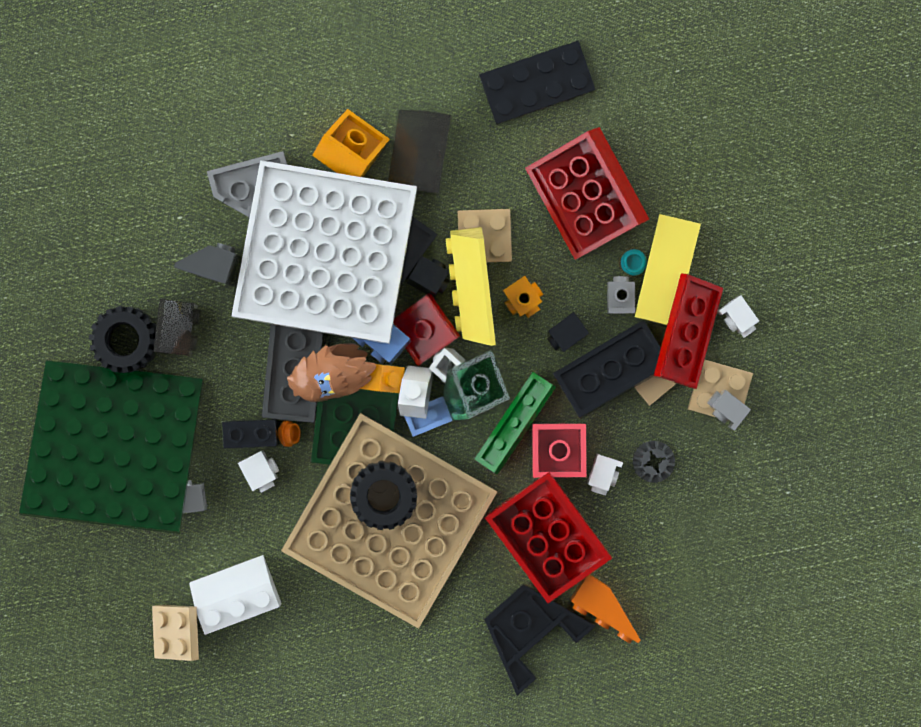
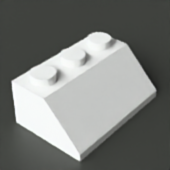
M264 555L189 583L194 606H197V616L204 635L273 610L282 604Z

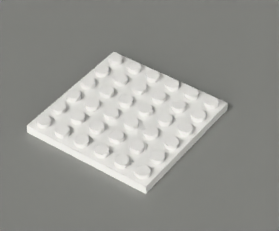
M260 160L232 317L390 344L417 186Z

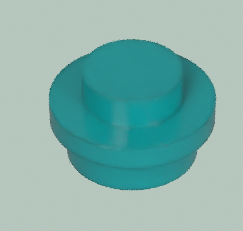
M631 249L623 254L621 267L626 274L636 276L646 269L647 259L640 250Z

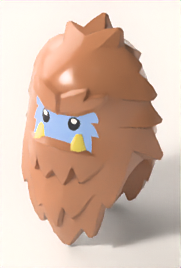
M345 343L330 347L325 345L318 353L313 351L308 358L304 356L299 364L294 367L292 375L287 377L288 385L293 390L294 396H300L306 401H328V399L340 398L357 392L359 388L366 385L372 379L370 374L375 370L376 364L365 362L368 353L358 349L359 345Z

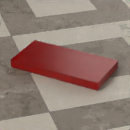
M681 273L654 376L688 388L697 389L723 292L722 287Z

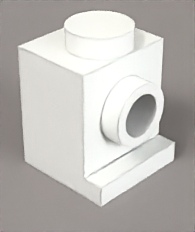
M741 295L717 311L719 315L725 313L727 318L724 321L732 332L737 330L743 338L755 331L756 327L754 325L759 322Z
M443 348L433 357V363L429 367L450 388L462 389L477 369L452 348Z
M596 454L587 484L592 486L591 491L606 496L610 486L615 487L619 475V472L615 471L616 466L622 468L623 462Z

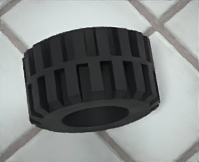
M123 306L114 309L110 308L106 310L105 314H100L97 317L98 321L93 323L91 327L93 332L89 334V340L92 341L90 349L94 351V358L100 361L103 367L114 372H134L146 367L147 363L154 359V354L159 348L157 343L160 337L156 331V324L143 311ZM129 324L138 332V347L130 355L117 354L111 346V334L118 325Z
M378 461L379 463H371L366 468H362L354 478L350 490L351 505L358 519L361 522L363 521L366 526L370 528L375 527L377 530L387 528L392 530L395 526L403 525L404 521L412 516V512L417 504V490L413 478L402 466H398L393 462ZM380 480L393 482L399 490L398 503L392 509L386 511L373 508L368 501L369 488L373 483Z

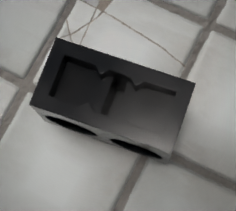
M278 419L222 422L223 449L279 445L277 436Z

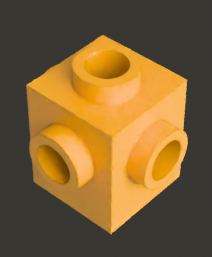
M523 276L503 290L508 299L504 303L512 315L517 313L521 317L525 314L529 318L541 310L538 305L542 303L540 297L543 296V293L535 282L530 284L526 276ZM521 294L528 296L529 300L527 303L520 302L519 296Z

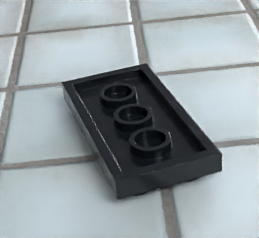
M579 40L479 74L496 125L596 90Z
M642 320L557 370L553 375L578 417L582 419L653 377L661 347L645 321Z

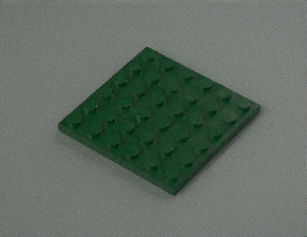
M46 360L19 514L21 516L180 534L203 379L141 371L114 372L105 367Z

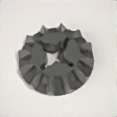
M660 441L645 442L634 453V470L641 479L647 482H662L671 475L675 467L674 454L669 446ZM649 451H652L656 458L665 457V459L661 460L662 462L658 463V473L653 466H643L650 461Z

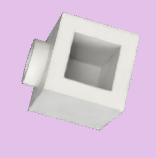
M264 450L238 463L252 491L259 488L262 493L275 486L273 480L278 478L276 473L279 472V469L272 457L267 458Z

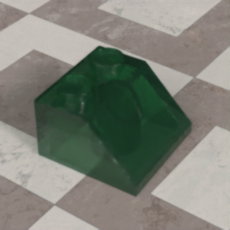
M488 350L447 370L443 397L452 421L470 419L510 399L492 350Z

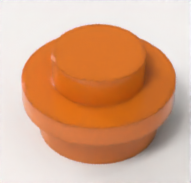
M283 421L278 428L277 436L284 447H291L300 440V427L292 421Z

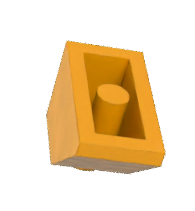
M376 364L375 370L370 374L372 379L359 389L400 393L405 367Z

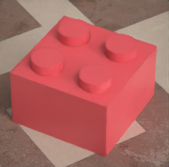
M585 423L532 424L533 478H540L548 472L553 477H586Z

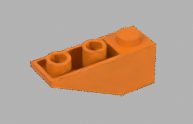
M590 574L582 579L570 598L571 602L574 603L572 608L584 616L588 612L597 617L595 622L607 630L610 626L618 630L617 636L631 644L632 640L639 643L641 641L610 587Z

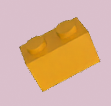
M347 109L323 135L312 156L336 173L363 177L390 139Z

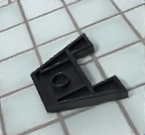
M522 584L484 618L517 696L537 679L520 658L559 624L575 643L580 641L595 627V624L552 600L550 603H547L539 592L525 584Z

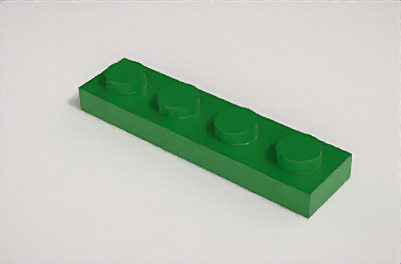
M532 372L475 457V460L498 475L556 387Z

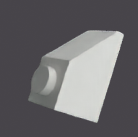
M407 366L402 378L398 400L400 416L426 419L434 374L429 368Z

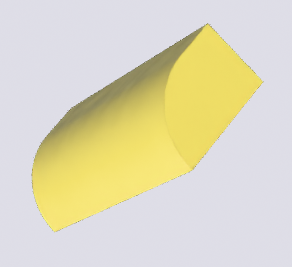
M659 214L636 308V318L667 326L681 273L689 275L701 224Z

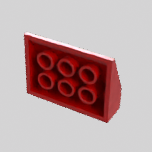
M600 127L585 132L525 168L575 260L650 220Z
M550 472L504 501L485 517L547 603H550L612 559V556Z

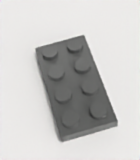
M271 324L262 418L315 423L317 402H309L300 396H294L293 390L288 385L287 377L292 375L294 367L299 364L304 356L308 358L313 351L318 353L322 349L323 333Z

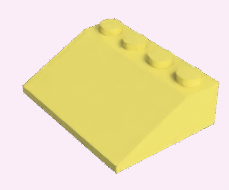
M482 227L450 231L451 238H446L447 254H453L454 264H449L450 280H456L457 290H452L453 306H459L460 316H455L456 331H462V337L465 340L490 346L496 345Z

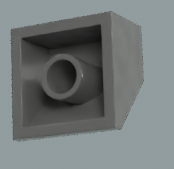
M217 242L216 247L209 245L176 262L174 268L231 286L240 256L234 253L235 248Z

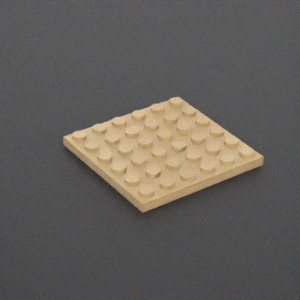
M360 413L281 551L419 629L496 496L497 490ZM378 461L393 462L398 466H402L413 478L417 490V504L412 512V516L406 519L403 525L395 526L392 530H389V528L377 530L375 527L370 528L366 526L363 521L361 522L358 519L351 505L350 490L354 478L362 468H366L371 463H379ZM380 480L373 483L369 488L368 501L373 508L386 511L392 509L398 503L399 490L393 482Z

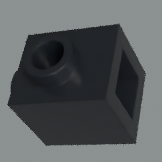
M421 256L407 283L425 294L430 293L435 298L438 292L443 294L450 282L446 279L449 271L445 269L446 266L436 259L430 261Z

